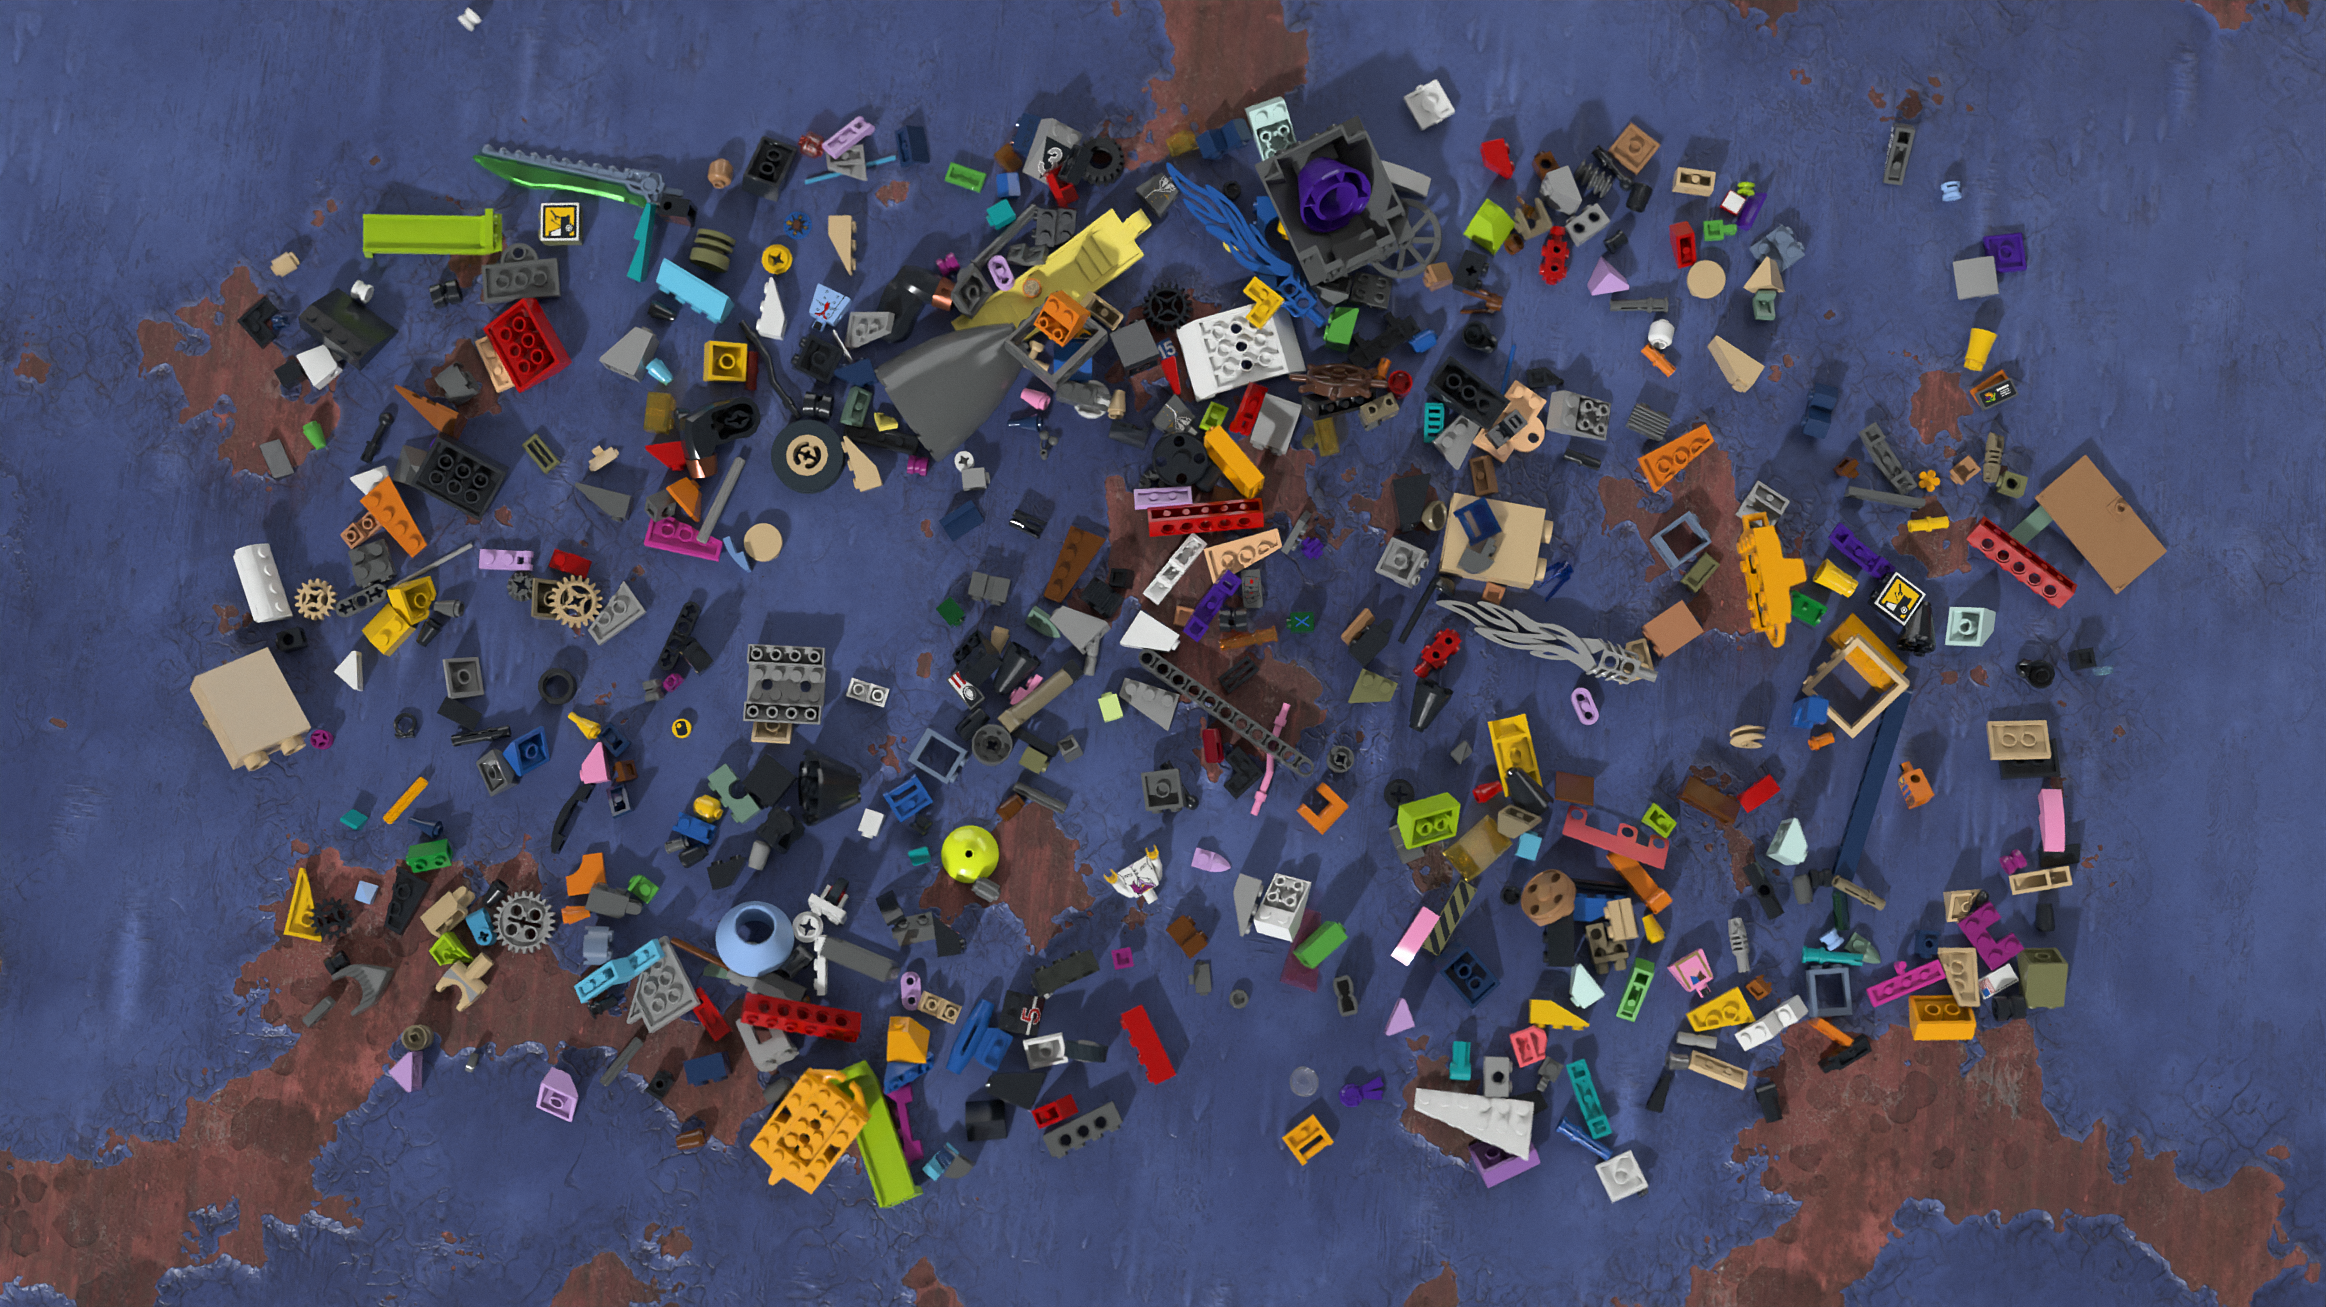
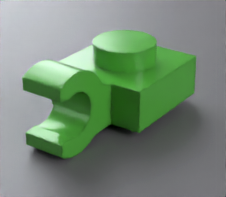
M1723 220L1703 221L1704 241L1723 240L1724 235H1736L1737 224L1723 225Z

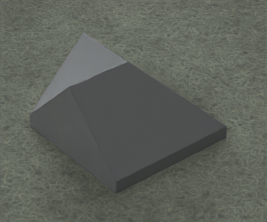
M1348 275L1346 279H1343L1341 276L1335 281L1327 283L1322 281L1312 285L1311 289L1318 295V299L1325 309L1337 303L1347 304L1354 276Z
M403 445L392 481L411 486L410 484L428 451Z
M496 748L476 762L491 797L519 785L514 769L503 756V752Z

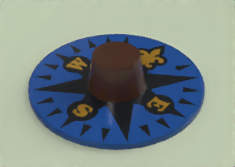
M793 212L785 218L783 227L785 233L790 238L802 239L810 233L812 223L805 213Z

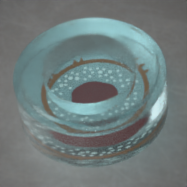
M2113 665L2093 668L2095 676L2112 674L2114 672Z

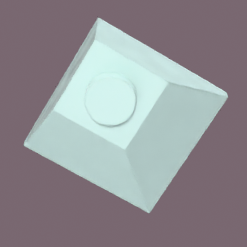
M1950 607L1945 645L1982 647L1994 631L1996 612L1986 608Z
M1575 963V967L1571 968L1569 994L1572 997L1570 1000L1575 1007L1578 1008L1580 1006L1582 1009H1585L1605 994L1583 966Z

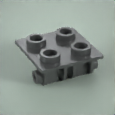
M1356 271L1350 303L1360 306L1364 304L1365 308L1366 305H1370V309L1374 306L1373 308L1380 309L1381 311L1383 309L1387 310L1393 278Z

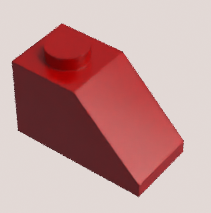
M1688 221L1669 225L1670 243L1678 269L1696 264L1695 234Z
M681 441L645 446V449L669 469H672V471L684 470V467H687Z
M1069 1094L1031 1112L1038 1128L1041 1129L1079 1111L1072 1095Z

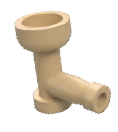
M1031 340L1029 343V348L1031 349L1029 357L1047 371L1049 364L1036 359L1038 352L1043 351L1044 345Z

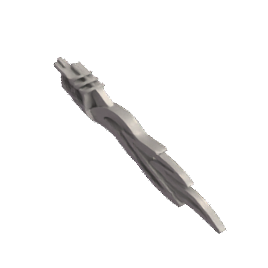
M1452 600L1436 601L1437 605L1471 620L1478 626L1474 628L1477 633L1503 646L1514 649L1533 650L1530 651L1531 655L1545 659L1569 660L1587 672L1586 674H1597L1595 676L1597 678L1606 677V681L1612 679L1629 684L1631 680L1639 677L1655 683L1657 671L1640 666L1641 661H1638L1639 655L1637 653L1622 649L1619 644H1617V647L1613 646L1611 641L1607 640V644L1599 637L1598 639L1578 638L1575 634L1559 625L1537 623L1518 610L1511 612L1489 602L1479 601L1477 603L1502 620L1490 617L1468 603ZM1452 605L1471 609L1487 621L1508 628L1513 632L1489 628L1469 613ZM1494 608L1509 615L1522 627L1535 634L1519 633L1516 625L1498 613ZM1543 628L1555 630L1557 632L1564 634L1565 636L1556 635ZM1499 638H1503V639H1506V640H1509V641H1513V642H1517V643H1522V644H1526V645H1517V644L1508 643V642L1502 641V640L1499 639ZM1557 638L1571 645L1579 654L1541 640H1556ZM1603 650L1599 665L1597 666L1591 654ZM1551 652L1557 655H1544L1543 653ZM1625 654L1634 656L1635 659L1629 658ZM1612 656L1616 662L1613 667L1606 666V657ZM1625 663L1633 664L1634 670L1632 673H1626L1623 670ZM1620 675L1628 678V680L1618 678L1617 676Z

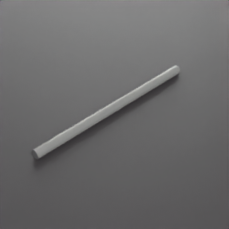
M472 543L394 583L388 589L408 582L473 547Z

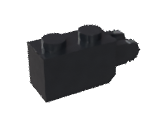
M1388 618L1378 626L1376 624L1372 627L1368 625L1361 632L1363 636L1359 640L1355 638L1347 646L1349 648L1347 653L1363 669L1389 643V637L1386 634L1393 628V621Z

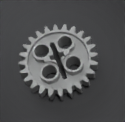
M523 891L522 896L519 892H515V898L508 895V902L505 900L501 901L503 907H497L500 913L493 915L498 918V921L493 922V924L498 925L494 932H500L497 940L504 939L501 944L502 946L509 944V951L515 947V953H519L522 949L523 954H527L528 948L531 953H534L535 947L539 950L542 949L541 943L549 944L546 938H553L550 931L556 930V928L552 927V924L557 923V920L552 919L556 913L549 911L553 908V905L546 906L548 899L541 901V894L535 897V892H530L528 896L527 891ZM519 905L522 908V913L516 916L514 909ZM535 910H539L541 913V917L537 921L533 918ZM508 918L526 919L528 922L541 924V928L509 921ZM513 924L517 927V932L514 935L509 931L510 926ZM530 929H534L536 932L534 939L528 937Z

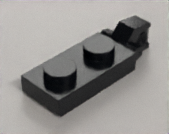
M1862 1033L1853 1039L1850 1046L1842 1045L1818 1062L1819 1068L1825 1074L1836 1069L1840 1071L1872 1052L1867 1037Z

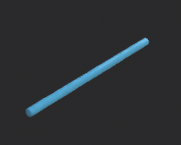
M893 155L866 163V168L896 160V156ZM838 172L828 173L825 175L805 180V184L814 183L842 174Z

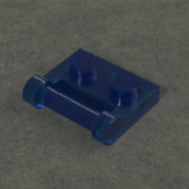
M1485 496L1453 512L1455 518L1458 517L1469 539L1470 547L1502 532ZM1470 512L1481 535L1475 536L1465 513Z

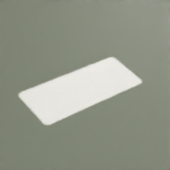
M833 330L834 338L836 339L840 348L844 350L843 353L845 354L846 358L851 364V356L847 352L846 348L844 347L835 330Z

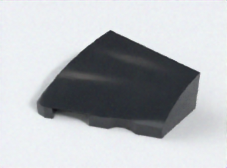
M1113 420L1108 438L1144 450L1149 428L1143 427V429H1140L1133 424Z

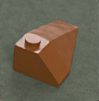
M395 384L394 388L437 430L457 440L459 439L468 419L437 402L435 403L428 398L419 397L418 394Z

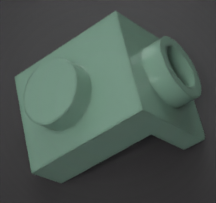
M1767 289L1757 291L1752 299L1755 320H1774L1776 316L1773 300L1776 296V291H1769Z

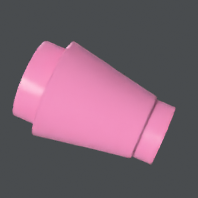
M1024 388L1021 393V398L1037 410H1046L1050 403V397L1047 396V393Z

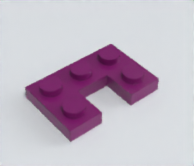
M1987 901L1958 921L1957 924L1990 970L1993 971L2024 950V947L2012 932L1995 943L1986 928L2002 917L1991 902Z

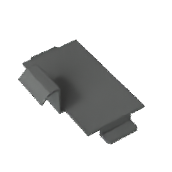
M1205 961L1197 962V965H1193L1194 974L1188 975L1189 985L1195 984L1196 993H1200V996L1208 995V992H1212L1209 964H1205Z

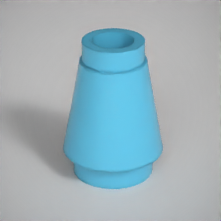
M658 358L652 360L646 367L648 373L661 383H664L665 386L674 379L663 361H659Z

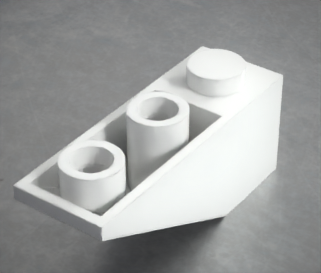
M770 277L769 282L765 284L764 293H766L765 301L762 300L760 311L762 316L757 321L756 329L759 330V334L763 337L783 340L787 320L776 282Z

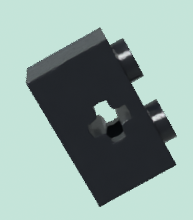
M1465 249L1452 282L1453 290L1459 292L1463 290L1480 291L1483 283L1481 278L1483 274H1487L1490 265L1487 256Z

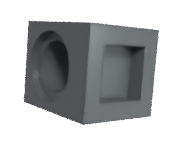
M665 489L646 497L644 511L654 522H658L674 515L677 501Z

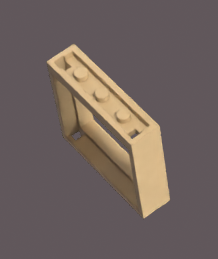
M1859 633L1855 637L1852 635L1844 642L1846 646L1841 650L1839 648L1836 649L1830 656L1832 659L1828 663L1823 662L1816 669L1818 672L1813 677L1809 675L1803 682L1804 686L1802 688V691L1807 696H1812V694L1818 695L1812 688L1856 646H1859L1897 683L1852 725L1844 720L1830 705L1828 706L1827 715L1852 738L1895 700L1910 683L1903 674Z

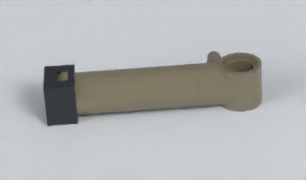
M1071 659L1059 671L1013 707L1007 709L997 719L1008 733L1011 734L1060 693L1083 677L1084 672Z

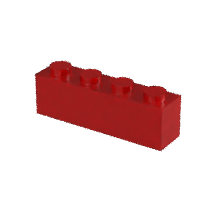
M1140 1004L1122 1013V1018L1119 1021L1124 1030L1128 1029L1131 1035L1128 1039L1132 1047L1136 1046L1139 1051L1137 1058L1140 1064L1146 1065L1148 1071L1145 1074L1149 1082H1154L1157 1085L1175 1076L1176 1072L1143 1005Z

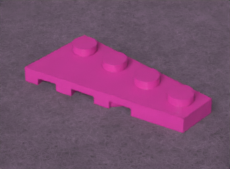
M671 516L658 522H654L651 518L644 545L717 562L720 560L724 543L712 536L709 537L706 544L697 540L698 530L675 520Z

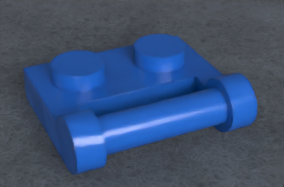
M915 773L910 776V779L890 792L886 791L883 793L884 798L900 823L933 803V800ZM916 785L918 789L898 802H894L893 798Z

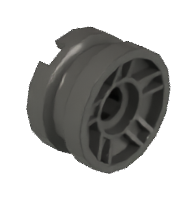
M1346 746L1333 747L1326 756L1327 766L1335 773L1346 772L1354 763L1353 752ZM1338 756L1343 757L1344 761L1342 763L1336 761Z

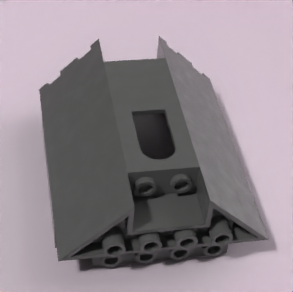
M1358 115L1341 124L1330 125L1326 128V131L1314 133L1309 136V139L1303 142L1297 141L1292 144L1291 148L1278 150L1274 156L1255 164L1256 170L1311 286L1322 281L1324 283L1335 281L1341 276L1343 279L1348 278L1347 273L1379 258L1382 261L1386 260L1387 254L1395 253L1403 246L1404 242L1415 237L1401 202ZM1318 157H1329L1361 171L1371 185L1369 201L1359 216L1356 214L1348 220V225L1330 232L1311 230L1303 222L1300 214L1298 176L1301 169L1308 162Z

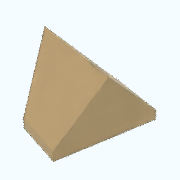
M1766 257L1744 285V288L1752 293H1757V291L1763 289L1785 292L1777 262Z
M1981 889L1943 892L1947 922L1960 921L1967 916Z

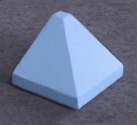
M359 881L354 899L373 905L379 886Z

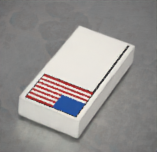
M2007 963L1978 979L1979 992L1983 999H1987L2019 981L2010 964Z

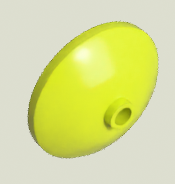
M973 825L962 826L951 832L945 839L941 850V859L945 870L951 877L963 883H974L978 876L988 878L993 873L999 860V848L996 840L987 830ZM968 850H971L973 853L970 858L966 857Z

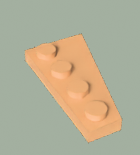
M1276 528L1203 549L1213 584L1227 569L1235 574L1282 547V543Z

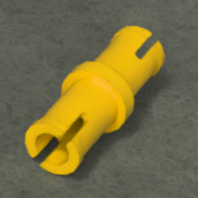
M1928 516L1924 519L1909 520L1907 526L1909 532L1923 530L1931 532L1932 529L1948 528L1949 519L1947 516L1936 518Z

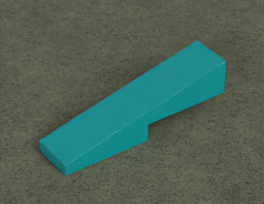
M653 202L646 203L633 237L640 242L627 277L638 282H646L657 206Z

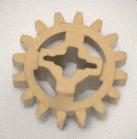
M309 579L308 585L302 583L303 589H297L300 595L294 597L299 600L295 606L301 607L298 612L301 614L305 613V618L309 619L311 617L312 620L316 621L317 617H319V619L324 620V615L331 616L329 611L335 610L333 604L338 603V601L334 597L338 594L332 592L334 586H328L329 582L325 580L322 582L320 579H316L314 582ZM321 587V588H323V589H322V590L319 589L318 591H315L313 588ZM315 608H317V609H319L320 611H318V612H311L310 610H314Z

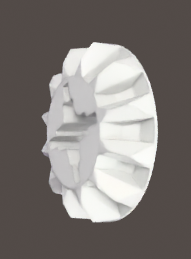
M813 912L800 913L792 924L795 937L802 942H813L823 932V922L820 916ZM810 920L811 926L816 928V930H809L806 935V929L800 926V924H807Z

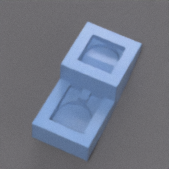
M730 536L723 538V542L732 558L748 573L752 572L747 555L743 551L737 553L734 541Z

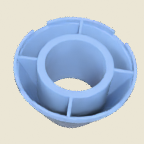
M761 901L745 902L733 907L724 915L716 932V947L722 961L734 972L749 977L764 976L774 970H778L789 958L794 945V931L788 917L776 906ZM761 921L772 929L773 934L766 942L752 945L743 942L738 937L737 931L747 922Z

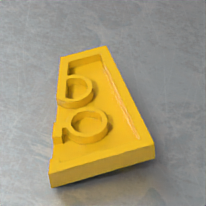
M1737 986L1685 1013L1696 1032L1756 1022Z

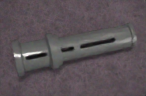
M1649 296L1646 299H1610V311H1646V313L1663 311L1668 313V296H1664V298H1652Z

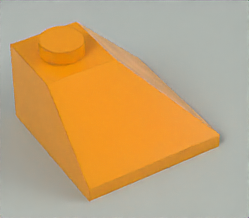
M890 1016L887 1062L926 1063L930 1031L910 1017Z

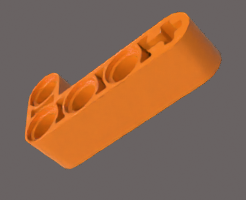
M1612 851L1606 855L1609 862L1653 914H1658L1673 902L1667 892L1656 885L1637 860Z

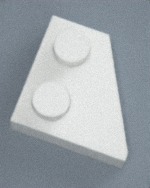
M384 465L352 476L350 479L367 495L389 475L387 466Z

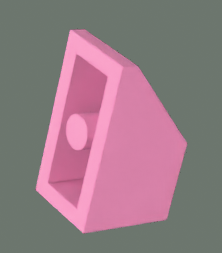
M598 742L582 763L580 778L581 781H584V784L611 781L606 746L603 742Z

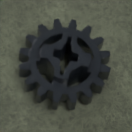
M331 897L330 902L327 899H323L322 905L316 903L318 909H312L311 912L315 915L309 917L310 920H314V923L310 926L317 928L314 933L322 932L321 938L328 935L329 940L333 939V935L341 938V932L347 934L345 928H351L352 925L349 924V921L354 920L353 917H349V914L353 911L346 909L349 904L342 905V899L335 902L334 897ZM333 905L330 911H322L323 908ZM340 909L344 913L345 920L342 919L340 916ZM335 914L334 918L338 920L337 922L329 923V919L324 916ZM319 918H321L324 923L323 928L319 924ZM333 926H341L340 929L330 932Z

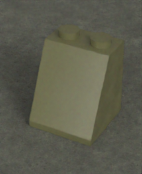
M2024 948V950L2017 954L2019 994L2023 995L2026 1007L2030 1009H2036L2037 1007H2047L2050 1009L2064 1007L2068 971L2066 960L2057 948Z

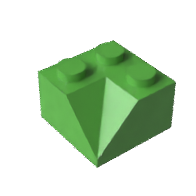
M1336 307L1335 312L1330 313L1328 323H1331V326H1326L1323 341H1326V348L1347 353L1359 311L1358 308Z

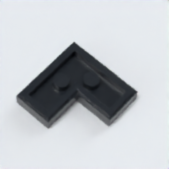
M264 296L242 315L237 322L260 348L264 349L277 338L265 323L277 314L279 310L267 296Z
M1239 746L1224 758L1237 773L1223 787L1237 800L1264 773Z

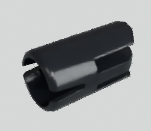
M1015 509L1012 516L1017 519H1010L1009 526L1040 539L1041 536L1024 527L1026 526L1042 533L1044 530L1042 527L1027 520L1030 519L1046 526L1047 522L1019 509Z
M977 706L955 727V731L963 740L969 741L990 720V717L980 706Z

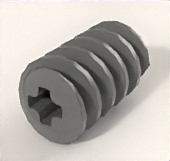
M1583 159L1573 174L1575 175L1574 181L1577 182L1582 179V186L1588 183L1587 189L1590 190L1594 187L1593 193L1596 194L1601 191L1600 198H1603L1614 183V181L1610 182L1612 176L1609 175L1607 178H1604L1605 171L1598 174L1599 167L1592 170L1593 163L1586 166V159Z

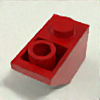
M1504 138L1481 143L1479 149L1484 166L1505 179H1511L1515 168L1513 161H1509L1508 154H1510L1508 143L1504 142Z

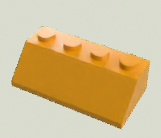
M1853 612L1825 639L1835 650L1838 648L1841 650L1846 646L1844 642L1852 635L1855 637L1859 633L1901 674L1907 669V666ZM1856 646L1844 658L1879 694L1886 692L1896 682L1859 646Z

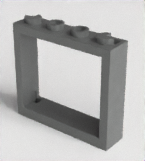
M1047 296L1044 303L1032 311L1030 317L1022 320L1014 332L1008 333L1004 343L1005 349L1056 391L1108 341V332L1088 317L1083 328L1092 334L1093 337L1051 376L1017 347L1036 328L1033 324L1049 297Z
M826 937L819 953L824 958L883 982L897 979L901 968H899L900 963L838 937Z

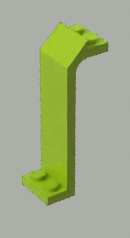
M485 208V215L363 214V253L366 258H374V253L486 255L502 251V214H494L493 209Z
M866 1060L840 1070V1072L847 1075L844 1082L842 1083L835 1078L829 1081L853 1100L855 1099V1094L849 1086L854 1081L861 1088L868 1113L872 1115L856 1136V1140L879 1207L890 1208L924 1194L921 1186L914 1185L879 1080Z

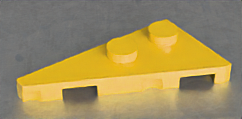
M300 868L284 934L322 942V933L315 934L314 932L317 928L310 926L314 923V920H310L309 917L315 915L311 910L316 908L306 868Z

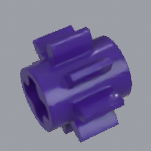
M1315 536L1312 539L1307 537L1301 542L1304 547L1300 550L1309 560L1313 557L1317 560L1323 554L1321 549L1324 545Z

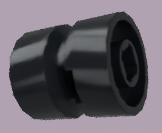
M457 279L445 281L444 285L437 283L429 286L431 299L436 309L447 307L449 303L455 305L463 302L462 290Z
M806 391L803 402V415L815 417L817 414L819 418L831 419L834 395L823 393L819 396L817 392Z
M1230 607L1219 608L1220 632H1231L1232 629L1236 632H1247L1246 607H1236L1234 610H1231ZM1228 617H1234V623H1229Z
M2022 994L2009 995L2008 998L2006 996H1994L1992 998V1013L1996 1022L2008 1021L2010 1017L2012 1020L2026 1018L2027 1009Z

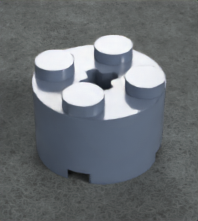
M585 926V930L589 931L587 935H584L583 957H587V960L583 961L584 965H605L613 960V949H610V942H614V930H610V926Z

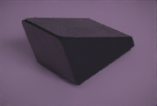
M1111 568L1109 586L1132 590L1134 571L1123 568Z

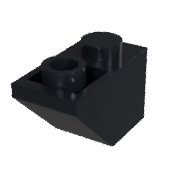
M741 855L730 857L728 862L723 863L722 860L712 862L711 866L707 867L712 890L735 885L748 862L747 857L741 858Z

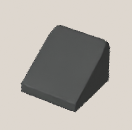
M1073 734L1056 743L1066 763L1083 755Z

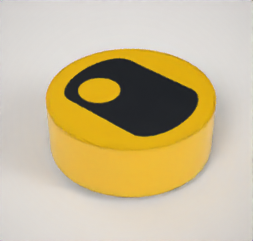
M678 719L672 725V732L678 738H686L692 732V725L685 719Z

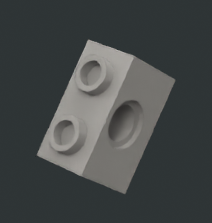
M1483 1057V1096L1508 1097V1093H1512V1081H1509V1073H1512V1061H1509V1057ZM1497 1071L1503 1074L1500 1082L1493 1080V1074Z

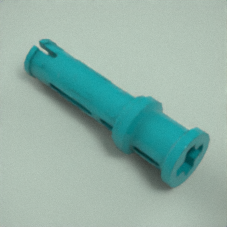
M1805 945L1802 948V963L1811 961L1818 962L1821 965L1825 962L1858 966L1863 964L1861 962L1863 954L1826 951L1823 947L1815 949L1807 948Z

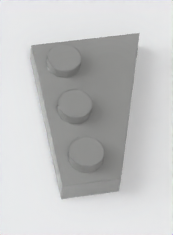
M851 312L844 344L846 350L850 351L891 333L895 314L891 312Z
M623 581L616 594L611 597L605 609L600 612L588 629L599 646L647 613L625 581Z
M1124 678L1119 697L1159 724L1166 731H1169L1180 695Z

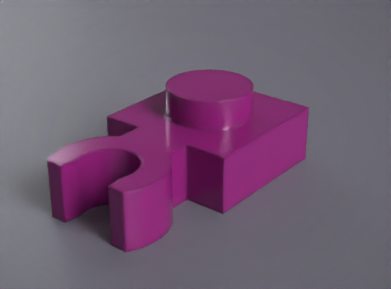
M672 673L663 682V687L672 693L685 679L678 673L675 675Z

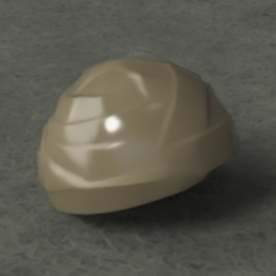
M1440 500L1429 502L1423 507L1422 521L1430 530H1441L1447 520L1445 503Z

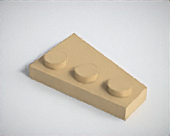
M1938 948V959L1958 1007H1979L1976 948Z

